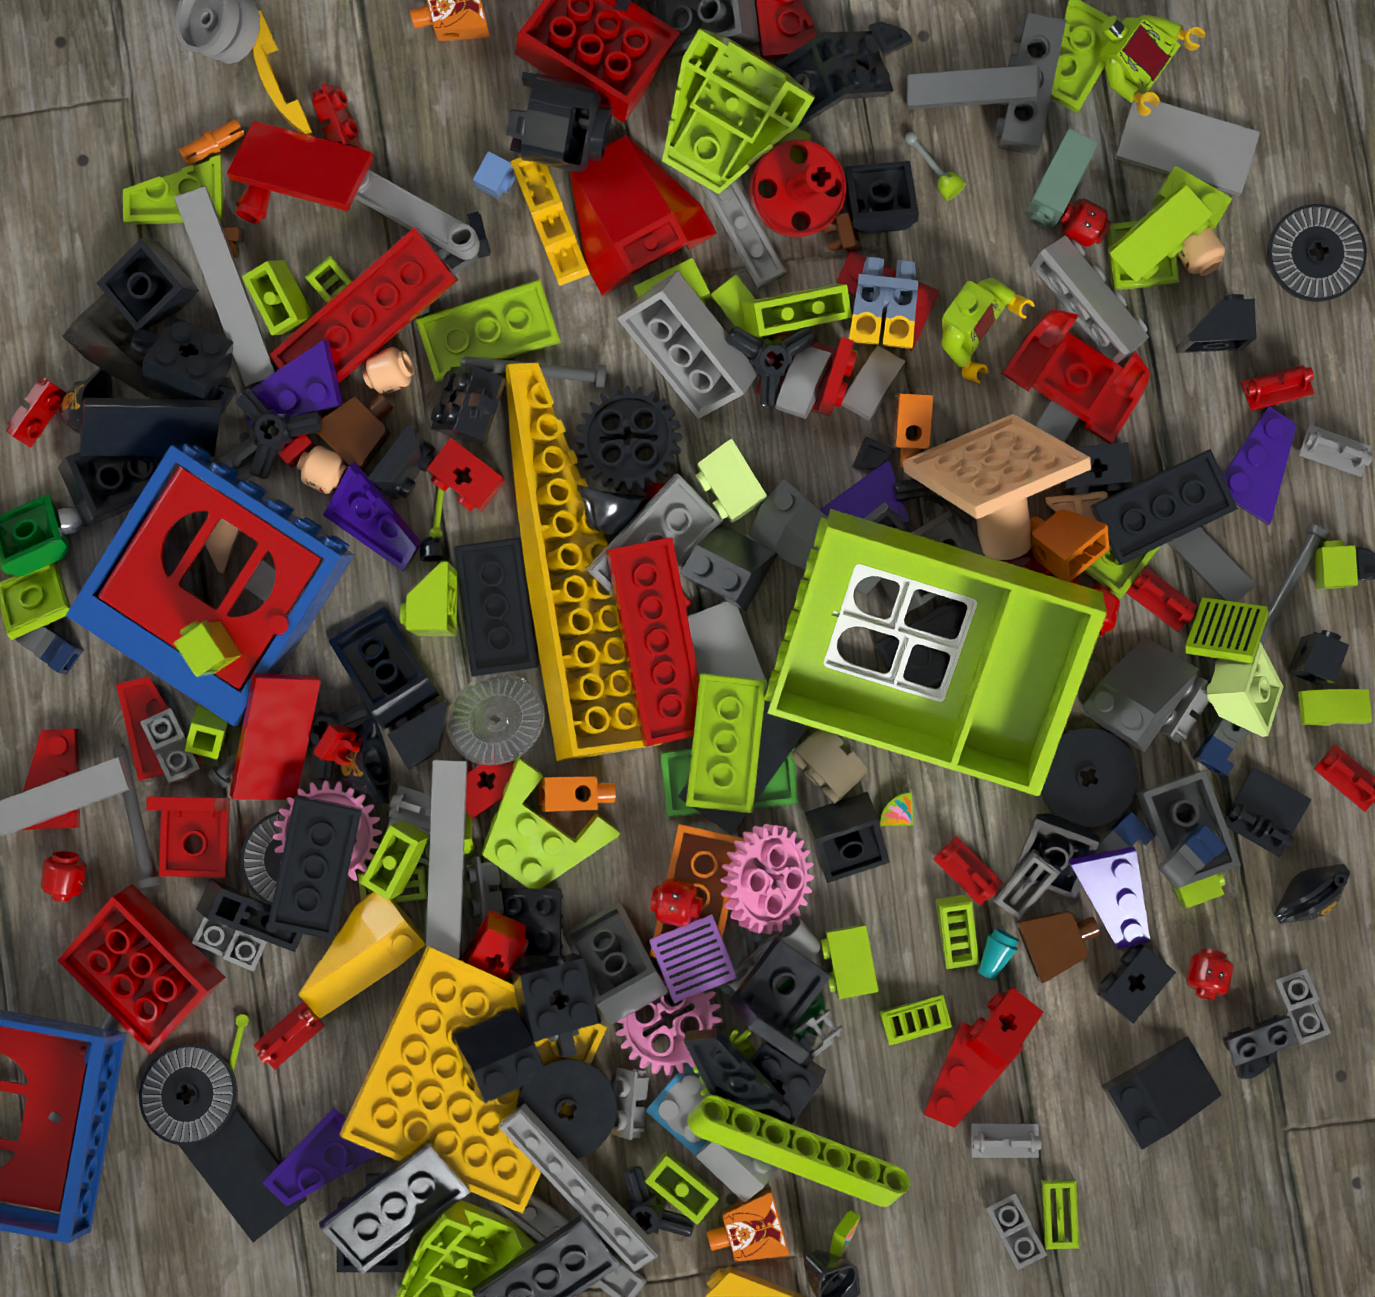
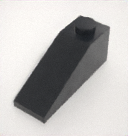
M209 879L196 908L208 920L293 952L296 951L303 936L301 933L267 927L271 905L243 891Z

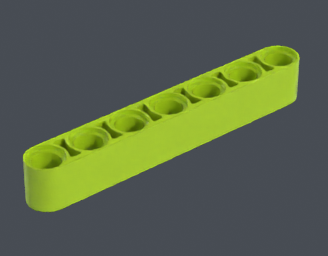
M706 1096L687 1118L689 1129L700 1138L880 1207L890 1206L910 1187L908 1174L897 1165L719 1096Z

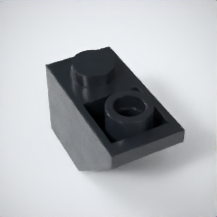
M437 698L433 699L420 708L422 714L412 720L408 715L391 725L394 731L387 735L408 769L416 767L440 752L451 709L448 701L443 700L439 703Z

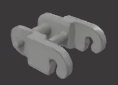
M821 1009L818 1011L819 1015L815 1018L813 1015H810L800 1023L799 1027H795L792 1030L797 1035L810 1026L820 1036L822 1042L817 1045L816 1050L813 1049L809 1052V1055L812 1057L817 1056L833 1044L831 1039L834 1036L839 1037L841 1035L840 1031L843 1029V1026L837 1027L828 1016L831 1012L830 1009L825 1011ZM821 1020L831 1030L827 1035L817 1025Z

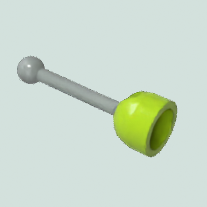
M908 132L905 135V142L913 145L939 176L937 188L946 201L951 200L965 188L966 182L957 173L950 171L944 173L917 141V134Z

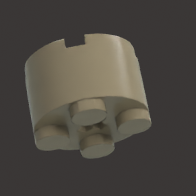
M816 729L789 755L802 770L805 767L808 768L804 775L816 787L825 786L821 790L834 804L868 772L863 762L853 751H850L844 745V742L836 734L821 729Z

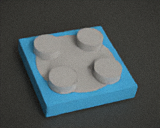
M686 1063L685 1074H680L678 1071L645 1111L696 1155L708 1140L692 1133L687 1124V1118L693 1109L710 1094L709 1092L705 1096L700 1094L706 1086L699 1081V1072L695 1073L694 1069Z

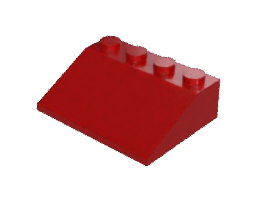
M543 0L517 34L515 55L551 77L582 83L589 88L596 89L601 96V102L613 106L612 116L625 123L643 98L680 36V32L633 2H630L627 12L614 9L615 0Z
M133 884L112 896L57 959L77 982L149 1054H152L226 978Z

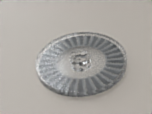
M501 673L486 675L465 686L452 701L446 720L448 737L457 752L469 761L482 765L507 763L523 755L537 741L543 729L545 710L537 690L523 678ZM496 715L501 720L495 723L491 721V717Z

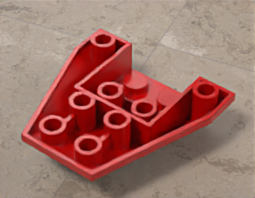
M627 136L607 145L601 162L590 160L589 167L581 173L570 171L586 265L602 297L631 281L630 275L678 249L687 246L688 250L717 235L703 206Z

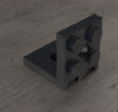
M872 31L822 32L773 64L788 73L801 85L805 75L809 79L808 91L815 98L796 128L801 127L844 99L885 97L894 91L890 82V74L884 66L878 42L874 38Z
M776 937L730 998L729 1003L750 1030L802 1064L809 1055V1052L791 1030L830 979L831 975L783 940ZM783 976H790L792 978L790 987L784 991L777 990V981Z

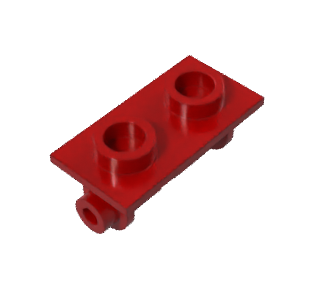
M322 83V89L312 93L314 98L311 101L320 123L331 120V124L322 128L326 140L361 148L358 126L352 120L347 108V96L340 87Z
M1304 365L1240 382L1251 411L1315 394L1310 380L1314 379L1313 370L1311 367L1305 368Z
M44 377L40 382L36 381L34 387L25 398V401L31 404V406L27 410L20 405L11 420L7 422L9 427L6 432L31 448L59 410L61 400L66 392Z
M1144 567L1126 591L1127 595L1176 632H1179L1184 624L1195 615L1194 611L1198 607L1147 567Z
M1334 744L1313 770L1362 811L1366 812L1372 803L1375 804V777Z
M957 836L933 858L979 906L987 899L992 898L997 893V888L1003 883Z
M303 1001L253 1046L259 1052L257 1054L258 1058L264 1064L269 1063L276 1070L324 1028L325 1025Z

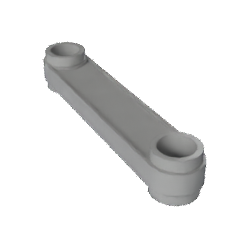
M368 169L354 199L409 230H412L414 227L419 228L427 240L460 259H471L478 253L480 241L473 228ZM470 239L467 243L458 245L462 240Z

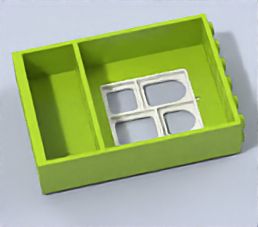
M830 509L828 518L821 517L813 545L818 547V550L812 548L810 550L804 578H807L808 581L801 579L794 604V609L798 611L791 610L784 640L781 641L776 664L768 682L764 699L770 702L768 714L1040 796L1107 613L1103 592ZM878 576L899 583L900 590L889 618L883 619L861 611L855 604L853 597L854 589L862 579ZM922 589L964 602L967 605V612L957 638L948 639L909 627L904 623V618L915 590ZM860 626L897 637L899 639V646L890 671L881 673L844 660L837 648V641L841 633L847 628ZM916 644L944 651L950 655V661L942 684L937 689L907 681L903 677L912 647Z

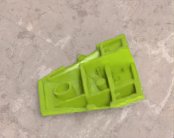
M699 28L682 58L662 162L715 193L720 194L747 171L762 155L769 152L777 142L799 125L815 96L788 73L733 40Z
M459 1200L423 1236L395 1297H474L473 1287L536 1244L509 1218Z

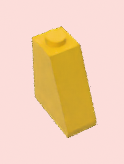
M731 1266L724 1272L718 1269L706 1282L709 1286L706 1289V1297H806L801 1293Z

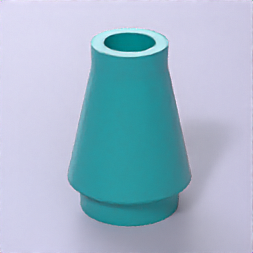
M995 928L993 933L987 936L981 964L977 972L988 979L996 980L1000 971L1018 950L1016 945L1019 939L1004 930Z

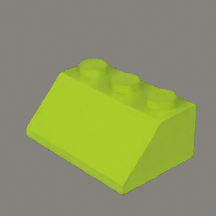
M449 562L439 563L406 595V604H401L400 606L401 624H405L406 630L416 636L457 637L458 571Z

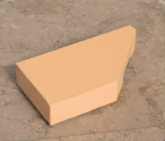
M1107 492L1045 497L1046 505L1055 512L1065 509L1096 520L1090 505L1106 498Z
M222 518L207 539L205 546L218 572L226 574L240 530Z

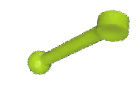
M440 488L437 491L433 528L429 531V536L433 539L435 537L441 538L442 536L440 520L444 491Z
M246 1014L238 1015L235 1021L238 1028L229 1061L233 1072L244 1027L250 1022L249 1016Z

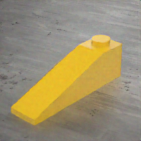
M372 891L357 903L348 915L349 918L340 932H337L331 946L322 960H319L299 991V997L319 1019L399 967L426 945L421 930L393 898L387 900Z

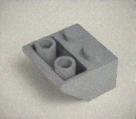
M708 1141L695 1156L744 1203L764 1188L778 1169L776 1166Z

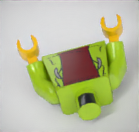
M1145 14L1138 18L1127 17L1122 22L1115 15L1109 17L1101 26V31L1109 38V41L1101 50V58L1106 64L1105 70L1110 88L1130 103L1136 102V109L1139 115L1148 116L1151 113V109L1145 106L1144 102H1149L1154 107H1157L1160 103L1157 94L1148 91L1181 46L1177 41L1179 39L1183 40L1184 46L1188 50H1197L1200 45L1191 42L1189 36L1197 35L1200 38H1204L1205 32L1203 29L1193 27L1186 31L1183 29V25L1167 18Z
M986 278L977 284L970 280L967 281L942 317V348L958 367H963L962 376L965 380L979 384L981 382L977 379V372L988 374V368L984 364L971 361V356L1005 309V305H1008L1010 312L1024 319L1027 316L1022 314L1023 306L1027 303L1034 307L1032 300L1020 294H1015L1013 290L995 278Z

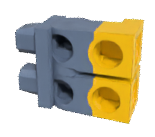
M867 257L863 273L859 274L849 339L854 340V343L879 345L883 312L886 313L883 346L912 349L919 280H915V262L898 260L896 277L893 278L882 276L884 259Z

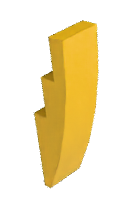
M521 157L510 161L559 286L590 275L548 166L524 161Z

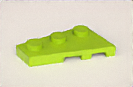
M1068 0L1064 18L1066 24L1050 99L1078 114L1106 65L1101 58V50L1109 41V38L1101 31V26L1110 16L1081 0Z
M221 154L211 157L209 161L195 166L192 164L181 168V171L165 177L159 176L123 189V222L126 225L184 223L174 197L204 186L208 187L220 222H224L223 157Z

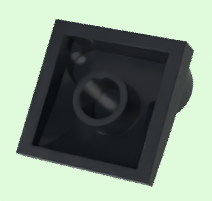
M910 161L845 166L852 227L856 231L864 234L902 231L918 222L919 211Z
M408 425L369 475L368 479L393 499L397 500L400 496L405 499L416 486V482L413 480L421 470L426 472L428 466L435 459L436 456L433 455L435 447L424 440L414 428Z
M1036 814L1030 824V831L1013 873L1032 850L1035 849L1042 858H1048L1052 865L1056 864L1061 868L1060 874L1047 889L1075 899L1081 882L1068 860L1094 855L1100 843V837L1085 826L1053 814ZM1034 863L1021 879L1025 880L1037 864ZM1043 870L1033 884L1038 885L1048 872Z

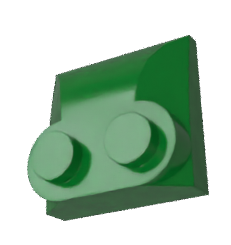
M49 493L0 515V567L6 574L19 577L28 575L61 560L68 553L70 543L63 534L53 499Z

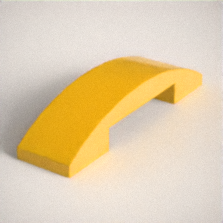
M260 10V30L256 43L253 46L254 58L260 78L284 119L298 133L314 136L299 100L287 104L267 57V54L277 51L278 47L268 23Z

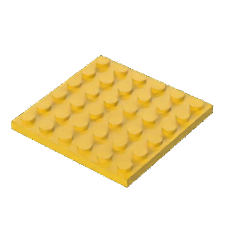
M427 946L339 1135L342 1138L397 1161L402 1160L425 1141L429 1140L469 1185L470 1192L523 1214L541 1171L498 1127L505 1117L516 1110L517 1097L521 1087L486 1104L475 1096L452 1034L511 1007H514L519 1014L513 984ZM599 1023L578 1029L579 1035L573 1036L576 1055L565 1058L558 1054L555 1041L549 1042L548 1038L534 1043L543 1065L554 1060L566 1058L582 1060L591 1064L607 1027ZM563 1102L560 1104L562 1110L558 1112V1115L564 1113L567 1117L572 1105Z

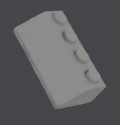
M1065 235L1042 250L1031 265V268L1067 312L1079 315L1075 322L1098 350L1118 364L1149 338L1146 333L1148 329L1138 316L1133 317L1125 308L1127 306L1126 301L1116 290L1112 292L1105 284L1106 278L1102 271L1095 265L1091 267L1083 257L1085 252L1079 243L1075 240L1070 241Z
M678 271L651 287L617 317L618 321L698 419L745 394L757 376L756 369L749 363L746 356L741 351L727 344V332Z

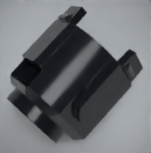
M523 72V86L533 89L527 111L510 110L506 135L513 137L510 150L521 153V159L524 161L577 173L588 169L590 160L601 162L610 133L613 106L603 104L597 90L589 88L585 84L538 73Z

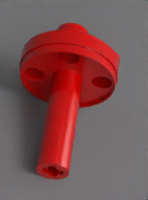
M806 140L786 141L776 145L764 154L754 167L748 187V196L753 209L762 223L772 231L791 238L810 236L828 227L841 211L846 194L845 176L837 159L823 146ZM792 147L802 151L803 161L801 164H795L791 161L789 151ZM760 181L768 182L771 185L772 196L770 198H764L759 194L758 185ZM835 184V196L830 197L826 195L825 192L830 190ZM795 213L802 215L806 221L803 231L796 230L792 225V217Z

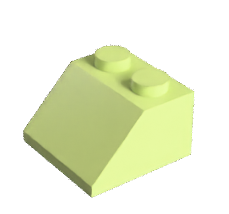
M733 439L725 442L697 464L699 473L695 476L705 492L710 489L717 500L712 504L722 520L728 517L732 524L760 507L765 501L766 493Z
M1259 642L1253 664L1225 659L1216 660L1211 683L1207 686V698L1213 704L1219 717L1265 737L1269 736L1283 690V684L1261 642Z

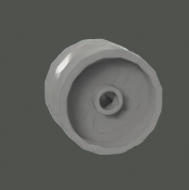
M180 0L175 15V31L179 42L186 50L226 64L239 62L247 56L255 45L260 30V14L253 0Z

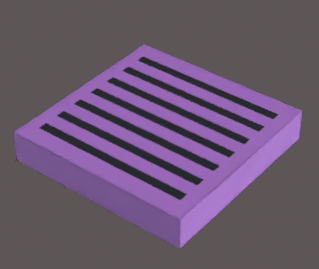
M712 914L693 921L686 927H678L649 939L674 1003L737 978Z

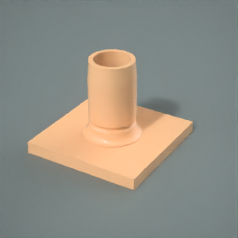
M1015 414L1006 416L903 460V468L906 474L976 518L982 552L986 557L996 560L1020 557L1031 548V523L1027 497L1091 469L1089 456Z

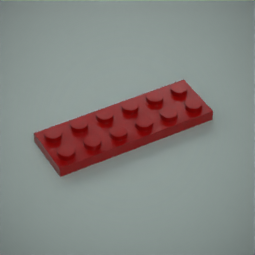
M414 227L270 353L269 356L278 368L281 369L322 340H328L339 384L455 284L458 278L419 228Z
M668 537L606 550L643 746L648 747L693 737L700 680L673 538Z

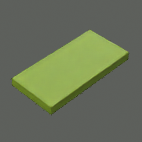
M540 279L416 319L436 383L443 380L444 375L447 371H450L451 367H460L461 358L465 356L509 360L561 343Z
M700 673L686 806L753 813L767 680Z

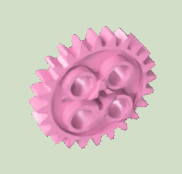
M324 781L322 790H317L314 783H310L309 794H306L299 788L297 790L298 795L362 808L356 835L357 842L354 845L348 876L352 880H358L355 870L358 868L366 872L368 868L363 862L365 859L372 861L374 855L370 853V849H378L380 846L379 843L373 841V837L381 835L382 831L372 828V825L377 823L380 818L369 817L368 815L374 808V805L363 807L362 802L365 799V795L363 794L355 799L352 797L354 789L351 787L346 793L341 792V782L337 783L334 790H330L327 781ZM290 797L287 798V802L291 806L290 810L279 809V813L285 817V820L274 822L276 827L282 829V833L273 835V839L282 841L283 844L275 849V853H283L294 804V799Z
M764 824L763 827L753 826V833L743 832L744 842L734 841L737 849L736 853L727 852L728 857L732 861L731 864H724L722 866L724 870L728 871V876L721 878L720 882L726 883L728 888L721 892V896L730 898L724 907L733 910L730 918L738 920L740 927L748 928L749 931L771 934L772 930L781 932L782 924L792 925L791 915L801 916L798 906H807L808 903L803 896L804 893H812V890L806 884L807 881L814 879V876L807 874V870L813 866V862L805 861L810 850L802 849L804 840L796 838L797 833L795 831L787 830V827Z
M659 970V972H660V974H661V976H662V978H663V980H664V982H665V984H666V981H665V979H664V976L662 975L661 971ZM703 991L683 999L675 1007L670 1006L668 1003V992L647 1004L651 1005L654 1009V1017L649 1023L645 1024L640 1021L639 1012L641 1008L617 1021V1023L623 1024L624 1028L617 1031L616 1035L626 1036L627 1038L621 1045V1048L629 1049L632 1047L633 1051L629 1059L635 1060L638 1057H642L639 1067L643 1069L651 1062L652 1073L655 1074L660 1071L661 1066H664L665 1074L671 1076L673 1066H676L680 1074H685L686 1063L694 1069L696 1065L684 1043L686 1035L684 1023L689 1018H696L700 1024L699 1030L714 1029L716 1024L723 1023V1019L714 1015L715 1012L722 1009V1006L711 1003L717 996L716 992L705 993ZM690 1004L695 1005L694 1010L672 1021L673 1028L664 1025L648 1037L643 1036L644 1031L666 1020L664 1014L668 1013L674 1016ZM666 1034L671 1041L670 1047L666 1052L659 1053L656 1050L655 1041L660 1035Z

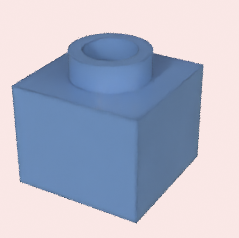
M488 151L473 178L475 187L499 200L502 193H508L514 183L515 175H513L512 163Z

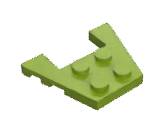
M518 756L515 759L509 782L506 783L502 801L497 813L494 815L481 852L485 858L527 888L541 889L620 835V831L595 813L576 838L573 839L523 802L541 781L543 774Z

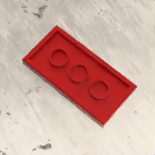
M253 121L227 171V175L233 181L348 212L374 158L370 151Z
M253 673L229 793L233 800H287L288 797L295 799V795L298 794L297 790L299 789L321 682L318 676Z

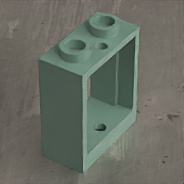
M1070 128L1068 129L1025 212V215L1030 217L1029 220L1033 224L1041 228L1055 227L1099 144L1098 142Z

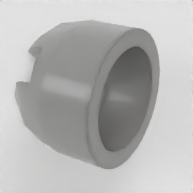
M74 508L58 509L63 534L68 535L78 532L83 525L78 511Z

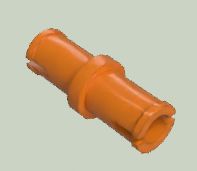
M234 118L232 121L211 132L209 130L204 131V136L182 148H178L187 166L213 153L215 156L220 154V149L242 137L244 138L246 135L237 119Z

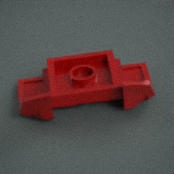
M1052 309L1041 317L1031 329L1001 374L1028 392L1031 387L1085 421V429L1108 444H1113L1147 388L1151 372L1135 351L1126 364L1121 367L1068 332L1078 318V314Z

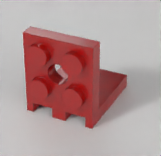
M785 332L775 333L772 340L776 337L783 340L791 334ZM841 337L838 349L817 342L811 345V347L832 353L833 360L819 385L820 394L811 411L830 417L834 406L841 407L848 383L842 382L844 375L850 377L858 353L852 350L854 340ZM770 351L767 353L769 359L765 361L773 364L776 361L773 357H777V354ZM787 368L785 375L780 376V390L787 375ZM761 376L755 392L757 395H760Z
M168 796L146 798V810L161 811L159 876L228 877L230 798ZM192 834L199 835L203 840V847L198 853H192L186 847V840Z

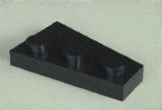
M719 1028L686 1032L684 1043L710 1095L722 1097L752 1110L782 1108L784 1097Z

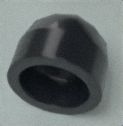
M427 537L422 541L420 546L421 561L439 562L446 559L445 543L440 538L435 537L433 539L432 537Z

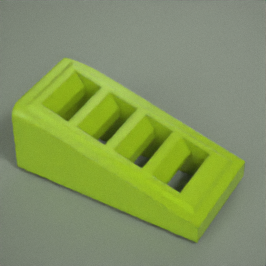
M331 256L304 277L326 303L330 302L352 282ZM331 269L335 274L320 285L317 280ZM340 279L344 284L329 295L326 290Z
M968 895L936 899L945 968L954 969L979 965L972 900ZM963 910L961 913L947 914V912ZM965 921V926L953 928L948 926L951 923ZM967 935V940L950 942L951 937ZM969 948L970 953L952 956V950Z
M943 994L879 1011L889 1046L952 1027ZM935 1004L941 1021L934 1024L930 1006ZM918 1009H924L928 1026H921ZM911 1012L915 1029L910 1031L905 1017V1013ZM895 1016L899 1017L902 1033L896 1034L892 1019Z

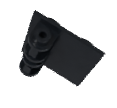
M1253 767L1224 820L1227 828L1280 857L1284 849H1289L1293 844L1295 837L1292 834L1312 799Z
M502 888L504 914L502 915L526 925L525 939L528 940V946L524 955L561 956V949L563 948V945H561V929L563 928V925H561V919L563 918V915H561V898H563V895H561L560 888Z

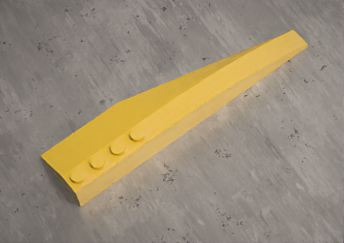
M539 364L506 365L507 400L516 502L529 597L556 761L645 748L646 746H643L616 601L586 570L608 546L604 533L594 530L587 522L585 516V505L582 496L577 491V484L588 487L585 478L582 479L576 466L579 462L574 450L570 451L563 434L566 430L562 420L557 419L552 407L554 401Z

